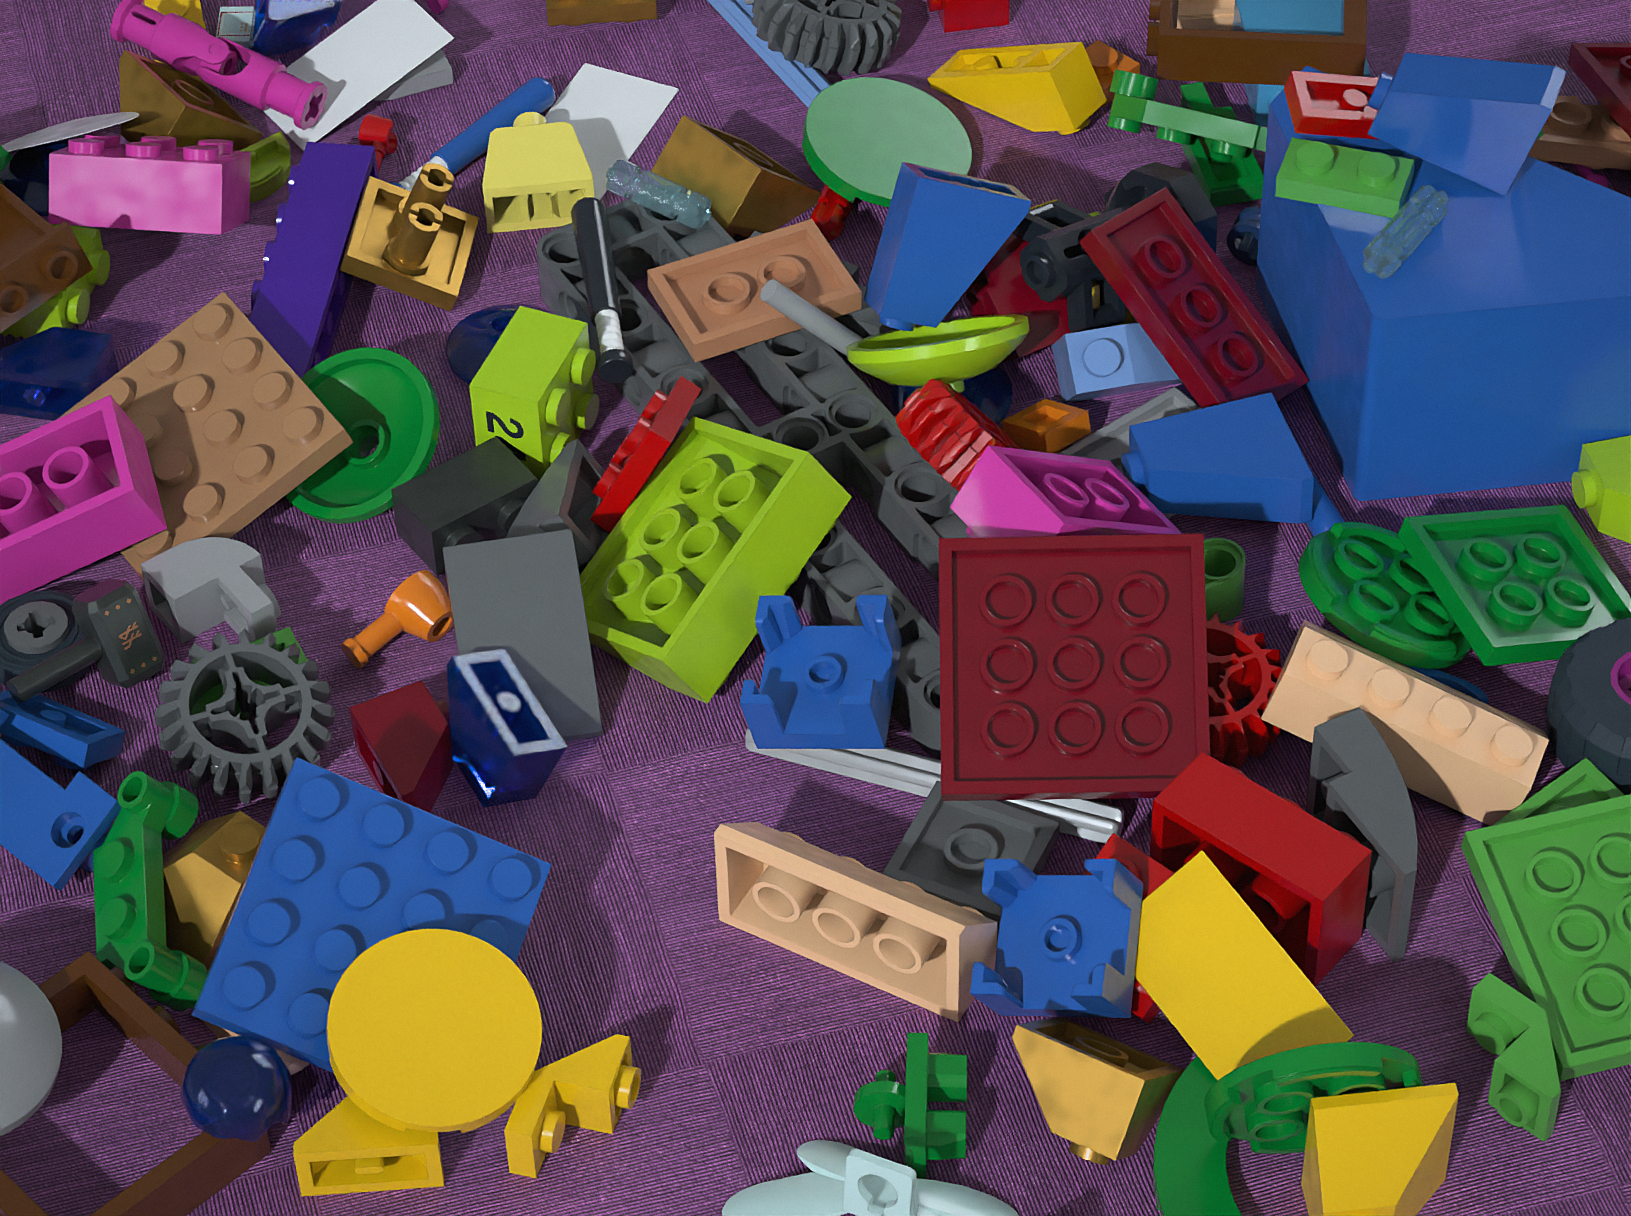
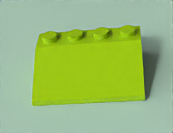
M693 416L579 576L590 643L669 689L708 704L716 691L726 682L730 671L753 638L759 634L755 624L759 596L785 594L788 588L798 579L802 568L822 539L835 526L837 518L852 496L809 452Z

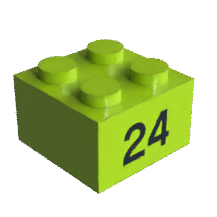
M520 306L469 385L476 446L496 436L537 478V484L565 446L578 439L584 429L590 430L598 415L599 396L593 394L592 383L596 354L589 347L588 323Z

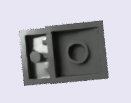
M572 529L443 547L445 573L473 755L602 736L594 667Z
M1359 707L1314 727L1306 812L1332 828L1352 835L1360 844L1372 850L1363 925L1389 958L1395 962L1404 958L1406 952L1417 871L1418 841L1415 817L1406 784L1393 755L1378 730Z

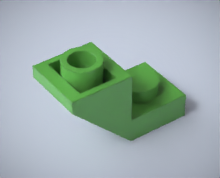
M1489 972L1472 989L1466 1032L1473 1036L1485 1050L1492 1054L1500 1055L1494 1060L1487 1103L1494 1107L1508 1123L1516 1127H1523L1545 1142L1553 1134L1561 1094L1547 1011Z

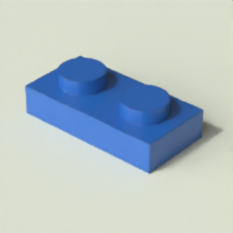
M8 690L0 692V708L9 715L0 726V737L6 743L19 747L37 748L53 755V760L58 765L74 770H86L96 763L121 755L125 730L40 694L18 704Z

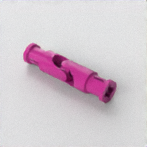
M122 0L114 12L110 26V35L113 40L119 43L130 41L149 50L152 58L190 75L199 76L204 82L262 111H267L271 108L292 118L294 125L302 130L311 128L319 119L324 109L328 95L327 86L319 81L308 83L287 73V68L284 64L223 37L216 38L208 34L206 29L202 28L199 24L176 13L165 15L146 6L144 0ZM237 59L248 64L238 74H236L235 69Z

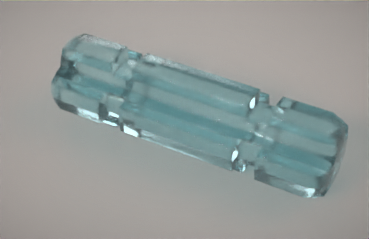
M617 160L606 173L605 177L608 179L606 187L610 192L625 199H629L630 195H633L631 198L632 202L670 219H674L675 215H678L676 221L692 229H700L705 221H708L711 217V200L707 196L692 189L688 190L686 194L685 186L647 169L643 170L641 174V167L631 162Z
M1424 185L1409 199L1410 202L1403 205L1379 232L1380 235L1376 236L1363 250L1365 260L1362 262V266L1367 273H1375L1380 279L1389 278L1403 264L1401 261H1404L1432 231L1431 228L1436 226L1447 214L1446 203L1449 201V198L1444 190L1436 191L1431 185Z

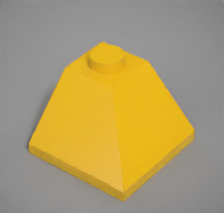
M1456 1083L1311 1098L1301 1180L1308 1215L1416 1216L1446 1178L1459 1096Z

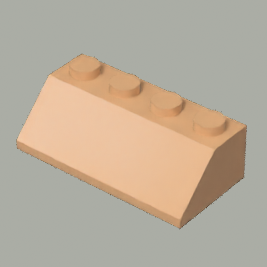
M1304 620L1300 626L1261 717V720L1313 743L1315 726L1360 707L1389 748L1407 788L1489 826H1492L1522 804L1532 788L1549 742L1544 730L1402 664L1374 653L1307 620Z
M759 822L720 824L714 832L719 920L955 1022L960 1021L975 998L970 994L974 962H983L992 970L995 968L997 922L985 917L973 908L955 905L924 892V890L913 883L900 882L865 867L853 858L840 857L805 842L793 833L780 832Z

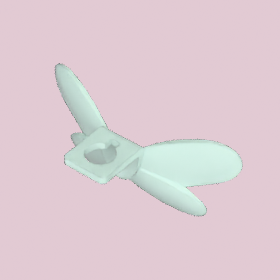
M827 1140L809 1141L797 1148L799 1159L812 1172L750 1186L729 1198L722 1209V1216H840L847 1213L856 1216H1019L1010 1205L992 1195L963 1185L937 1180L917 1179L916 1171L908 1166L840 1142Z

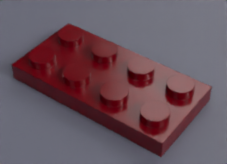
M1166 187L1092 229L1079 241L1201 408L1272 392L1278 404L1310 381Z

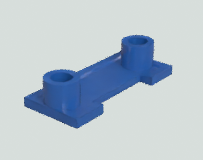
M0 708V726L4 723V721H5V720L7 719V717L9 716V715H8L6 712H4L1 708ZM0 738V845L51 886L61 891L78 868L85 871H94L93 850L104 844L112 827L111 823L122 807L115 797L80 771L67 788L64 789Z

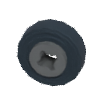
M52 590L34 591L8 599L0 605V683L7 687V681L84 638L72 612L75 597ZM92 664L41 693L52 692L73 684L88 672Z

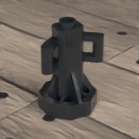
M1158 162L1133 169L1105 194V207L1101 214L1094 217L1057 199L1029 209L1028 214L1012 232L1016 237L1029 242L1020 251L1022 276L1026 284L1037 292L1041 300L1051 303L1067 297L1068 326L1071 333L1114 326L1126 319V305L1083 249L1079 241L1092 229L1165 187L1169 190L1216 254L1218 214L1193 173ZM1099 285L1100 305L1093 308L1092 287Z

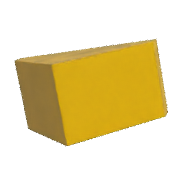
M348 1096L293 1143V1156L301 1197L444 1186V1170L438 1132H423L406 1129V1132L393 1129L366 1114Z

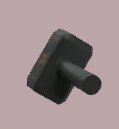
M108 579L76 596L73 600L72 612L84 638L7 681V688L12 698L18 704H21L94 662L105 681L122 688L133 687L164 668L166 656L136 588L127 581Z

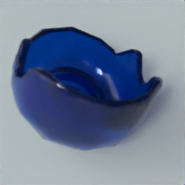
M234 1036L219 1038L203 1047L192 1057L184 1073L180 1096L193 1125L215 1138L231 1139L235 1137L245 1141L256 1142L273 1124L277 1122L286 1124L291 1116L294 1091L290 1071L272 1046L252 1036Z

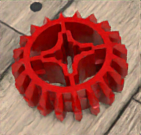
M931 379L922 388L916 389L904 402L905 406L895 416L897 426L901 434L909 440V444L936 470V473L941 475L958 491L962 488L988 445L1021 449L990 417L985 415L975 404L971 403L961 392H957L950 384H946L942 380Z
M1216 611L1206 621L1210 756L1221 763L1225 761L1229 765L1240 769L1242 764L1246 762L1247 756L1260 759L1263 752L1267 750L1268 743H1275L1276 738L1281 734V728L1261 720V717L1281 673L1282 661L1280 659V650L1265 649L1264 632L1248 636L1244 634L1245 629L1242 619L1231 626L1222 624ZM1248 697L1250 704L1235 712L1233 707L1236 706V701Z

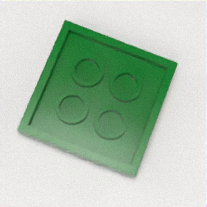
M1565 505L1405 517L1397 535L1484 666L1556 660L1562 656L1566 648L1568 649L1577 641L1578 637L1590 630H1594L1599 626H1607L1615 620L1631 618L1630 595Z

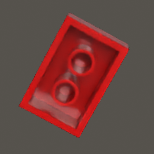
M1201 752L1153 800L1150 857L1176 873L1203 850L1314 987L1361 939L1372 850L1360 844L1355 837L1332 828L1305 812L1294 801L1279 797L1247 778L1239 769L1225 765L1204 752Z

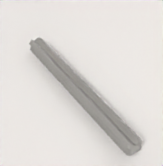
M749 727L746 730V748L751 752L924 797L929 795L936 781L941 782L940 760L890 747H885V749H757ZM1091 799L995 800L1059 822V832L1106 844L1112 833L1120 837L1124 825V810L1121 807Z

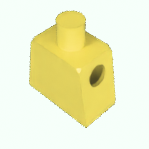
M525 112L514 120L513 127L496 128L490 132L482 183L487 234L565 226L572 223L571 209L578 200L585 197L594 198L593 175L572 124L567 122L547 123L543 115L537 112Z

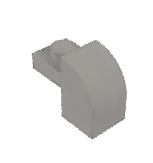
M222 537L194 539L176 545L141 563L149 608L181 643L198 636L224 621L238 635L245 628L250 633L251 642L267 636L270 632L278 631L276 619L281 616V610L276 597L266 585L261 554L243 542Z

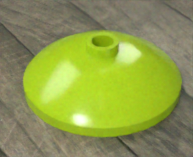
M1001 314L941 321L936 328L916 325L913 331L897 329L873 335L849 344L846 350L848 361L859 370L890 384L921 387L929 380L936 379L950 384L957 392H962L965 390L963 380L978 376L999 365L1023 342L1030 329L1028 317L1024 315Z

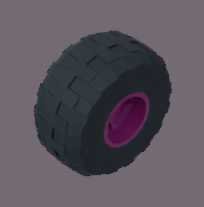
M1631 618L1615 620L1607 626H1599L1594 630H1590L1578 637L1571 647L1566 648L1558 660L1550 685L1546 723L1549 741H1551L1556 751V756L1565 768L1571 769L1587 758L1624 795L1631 794Z

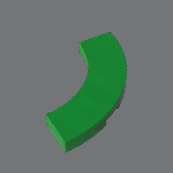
M1198 1056L1187 1066L1176 1081L1164 1104L1157 1126L1153 1155V1189L1157 1210H1160L1161 1216H1242L1233 1199L1226 1172V1155L1231 1140L1219 1142L1212 1137L1207 1124L1204 1098L1208 1090L1217 1082V1079Z

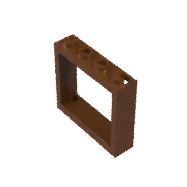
M1150 0L1149 20H1157L1159 22H1148L1146 56H1157L1156 79L1285 85L1291 71H1302L1306 65L1327 74L1364 76L1367 44V0H1341V36L1177 28L1179 0Z
M87 951L38 986L56 1013L61 1033L97 1009L217 1120L216 1123L89 1216H186L271 1153L265 1117L269 1115V1112L260 1096L247 1085L239 1088L225 1076L220 1062L207 1047L199 1045L195 1048L181 1036L178 1025L164 1008L159 1005L151 1008L138 997L133 983L121 969L113 967L109 970ZM0 1169V1216H49Z

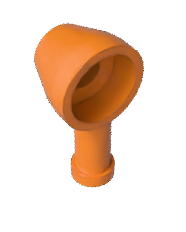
M428 570L418 571L406 578L391 594L386 603L384 613L353 639L347 638L340 644L345 656L354 666L361 669L369 663L368 658L402 631L428 642H435L441 639L454 625L450 598L445 587Z

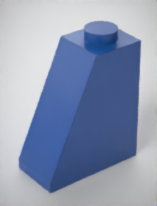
M1405 53L1394 76L1382 71L1373 89L1367 106L1377 110L1368 135L1505 196L1554 107L1567 71L1551 65Z
M902 162L863 300L880 316L879 322L888 327L903 331H913L915 324L936 328L1025 218L1032 201L1013 185Z
M1272 392L1129 426V452L1123 453L1121 456L1123 474L1161 513L1298 524L1312 521L1314 476Z

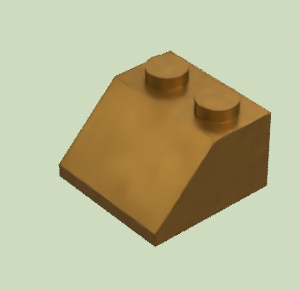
M685 115L681 117L649 173L651 177L664 186H676L686 189L693 194L732 238H734L736 233L749 238L754 231L763 234L774 231L816 205L821 191L748 141Z

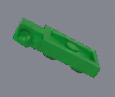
M1202 82L1180 85L1182 100L1179 107L1237 120L1231 106L1214 108ZM1192 135L1189 145L1181 144L1196 180L1213 208L1262 199L1264 176L1251 148H1247L1245 158L1211 151L1213 139Z

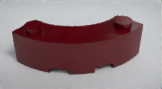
M1013 234L1008 237L963 293L964 304L973 317L1001 314H1018L1028 317L1030 331L1023 342L1002 362L1017 359L1054 344L1063 335L1071 333L1068 326L1067 297L1049 303L1041 300L1037 292L1026 284L1022 276L1020 251L1029 242Z

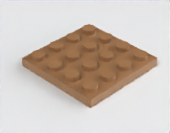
M224 291L59 417L61 418L111 395L143 434L167 529L119 550L143 581L141 563L190 540L207 537L230 539L353 443L342 425Z

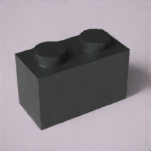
M495 436L391 489L397 534L438 576L445 572L443 547L506 538L525 501L536 487L537 478Z

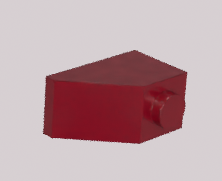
M420 680L349 707L356 752L379 791L430 813L453 768L450 739L458 736L457 726L447 703L444 700L436 703L423 681Z

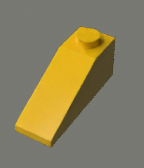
M1082 42L959 50L927 78L931 88L1032 132L1058 131L1061 135L1075 133L1086 127L1090 122L1089 117L1107 101Z

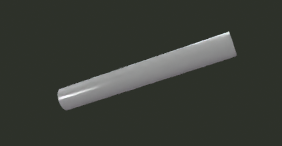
M771 279L763 286L760 293L762 301L843 355L847 356L846 347L849 344L863 339L777 280Z

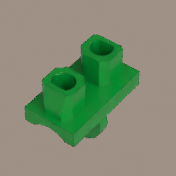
M907 1032L906 1086L896 1082V1075L892 1071L881 1070L875 1074L874 1082L861 1086L855 1093L853 1102L855 1117L863 1124L873 1127L875 1138L880 1140L891 1139L894 1136V1128L905 1125V1166L916 1171L917 1179H926V1160L966 1158V1111L928 1110V1102H966L967 1055L928 1053V1033Z

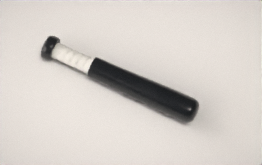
M585 197L573 205L571 219L591 322L596 327L601 355L596 362L597 373L605 382L620 383L631 376L634 368L632 357L628 352L624 351L619 324L622 320V311L617 288L607 210L603 202L597 198Z

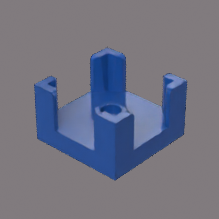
M786 595L759 596L755 624L766 652L761 683L758 691L752 679H745L740 699L741 709L757 749H885L902 638L887 595H859L856 597V606L863 626H802L791 597Z
M985 859L982 892L1001 908L995 969L993 971L983 962H974L970 994L1000 1016L1130 1018L1144 883L1116 859H1086L1084 867L1093 875H1036L1016 859Z

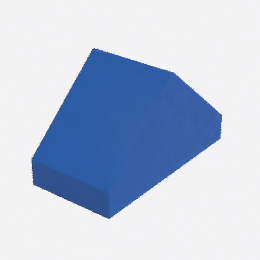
M1307 65L1301 71L1325 73ZM1284 89L1269 104L1255 287L1280 341L1310 380L1302 386L1303 391L1348 488L1355 499L1370 501L1569 482L1573 472L1578 471L1582 444L1631 435V197L1528 155L1508 192L1503 196L1381 140L1295 133ZM1291 138L1320 141L1331 145L1414 159L1413 180L1399 219L1319 203L1313 204L1275 197L1276 177Z

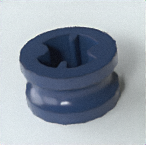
M1249 207L1239 212L1227 235V246L1231 254L1247 265L1257 266L1260 207Z

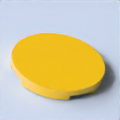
M418 929L406 931L383 939L369 947L349 965L341 976L333 992L327 1016L326 1034L330 1055L329 1061L334 1075L347 1096L361 1110L378 1122L402 1132H406V1129L423 1132L460 1130L461 1133H465L484 1126L501 1116L526 1089L533 1076L542 1042V1019L539 1004L530 983L522 971L510 958L491 944L477 937L452 930Z

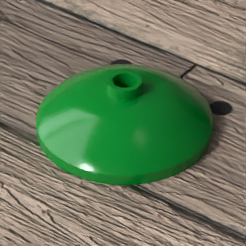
M365 347L340 352L317 364L301 380L342 425L353 443L285 495L288 501L308 516L320 521L336 524L360 522L377 516L393 507L391 489L425 473L435 452L440 429L439 405L434 389L428 378L412 362L398 353L382 348ZM377 446L376 450L370 455L371 450Z

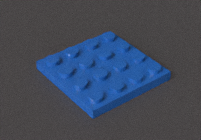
M297 757L291 765L191 1015L333 1073L329 1061L330 1055L326 1034L330 1001L341 976L360 954L379 941L399 933L418 929H445L477 937L491 944L516 963L552 864Z

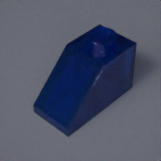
M255 0L248 49L271 57L313 45L323 26L332 27L335 23L342 0Z
M52 327L0 349V414L51 421L58 419L119 372L111 334Z
M505 649L452 656L447 663L452 758L483 808L536 798L565 752L566 744Z

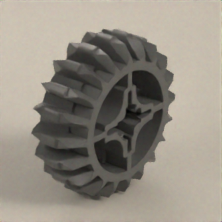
M754 0L752 24L757 28L756 36L763 41H767L768 49L771 51L784 53L786 61L796 60L803 63L805 69L810 66L819 68L824 74L831 70L838 71L843 76H848L852 70L859 74H867L870 68H882L884 61L890 59L892 50L896 49L900 36L902 10L896 6L897 0Z
M244 628L239 633L238 643L229 645L226 638L218 632L212 639L213 651L209 652L194 642L193 646L189 649L190 663L175 660L170 667V677L173 681H163L160 685L159 700L163 704L155 709V724L163 728L159 733V746L162 751H174L170 756V766L175 773L191 769L189 784L194 790L210 780L214 782L213 796L218 801L227 794L228 788L239 789L240 801L246 805L251 800L252 789L261 787L264 795L272 801L278 795V781L281 780L285 783L291 765L297 757L319 766L320 755L317 751H326L329 748L331 732L327 727L334 723L335 715L332 705L326 703L330 699L331 689L327 681H315L318 678L319 671L315 660L298 664L300 649L296 643L279 652L276 650V637H274L272 632L263 639L262 645L251 643L250 633ZM250 679L264 682L270 686L255 684ZM222 683L223 696L219 700L207 704L205 712L191 715L196 702L208 690ZM236 700L241 712L250 713L249 720L256 715L254 733L249 720H240V713L234 717ZM298 717L299 722L290 736L278 746L268 750L267 735L276 729L284 727L285 720ZM218 747H232L238 750L241 754L228 752Z

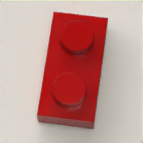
M1291 71L1284 86V92L1295 133L1379 140L1368 135L1377 110L1367 106L1379 78Z

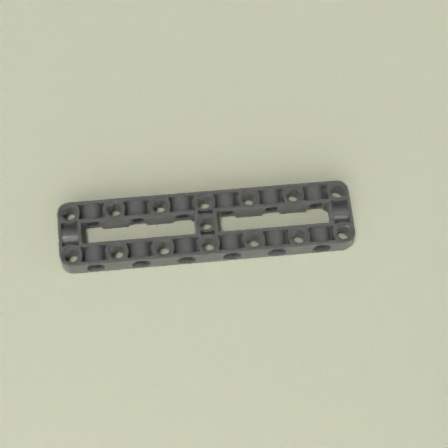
M676 186L655 188L606 208L622 311V320L619 324L624 351L628 352L632 357L634 368L627 380L613 383V385L639 415H641L657 389L668 395L680 376L701 388L699 395L669 445L668 450H670L690 420L695 416L809 452L841 486L845 485L846 488L854 487L873 509V518L912 563L919 561L939 584V538H970L966 533L968 526L950 508L959 491L954 489L948 481L936 473V470L909 444V440L901 434L895 416L830 345L802 328L733 350L746 365L748 377L783 415V417L757 427L700 361L694 362L680 338L632 284L647 277V270L736 243L735 240L693 194L686 189ZM569 223L545 234L537 243L536 255L540 296L553 314L588 323L589 347L595 351L597 362L598 357L601 355L597 329L591 322L573 225ZM837 519L835 526L822 539L802 568L798 579L788 588V591L817 626H863L856 606V597L859 595L888 596L902 638L891 713L930 756L941 759L940 636Z

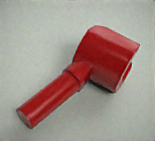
M368 114L363 119L359 129V143L363 146H375L379 174L382 160L385 158L386 153L392 154L396 151L398 140L395 133L392 132L394 128L393 120Z

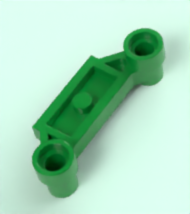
M1118 69L1114 70L1109 92L1115 94L1107 123L1108 127L1140 134L1143 123L1158 126L1155 138L1189 145L1192 135L1213 139L1211 151L1245 158L1247 148L1266 152V127L1156 102L1154 99L1159 79Z
M135 771L129 774L119 787L117 800L122 808L104 844L93 850L96 958L109 970L113 967H118L125 973L128 979L147 988L153 1000L174 1011L181 1012L196 1004L207 977V969L201 961L180 950L171 951L167 947L162 838L169 841L176 840L189 831L198 814V800L192 792L172 781L159 782L142 771Z

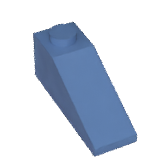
M1139 323L1122 324L1065 334L1052 345L1063 404L1183 384Z

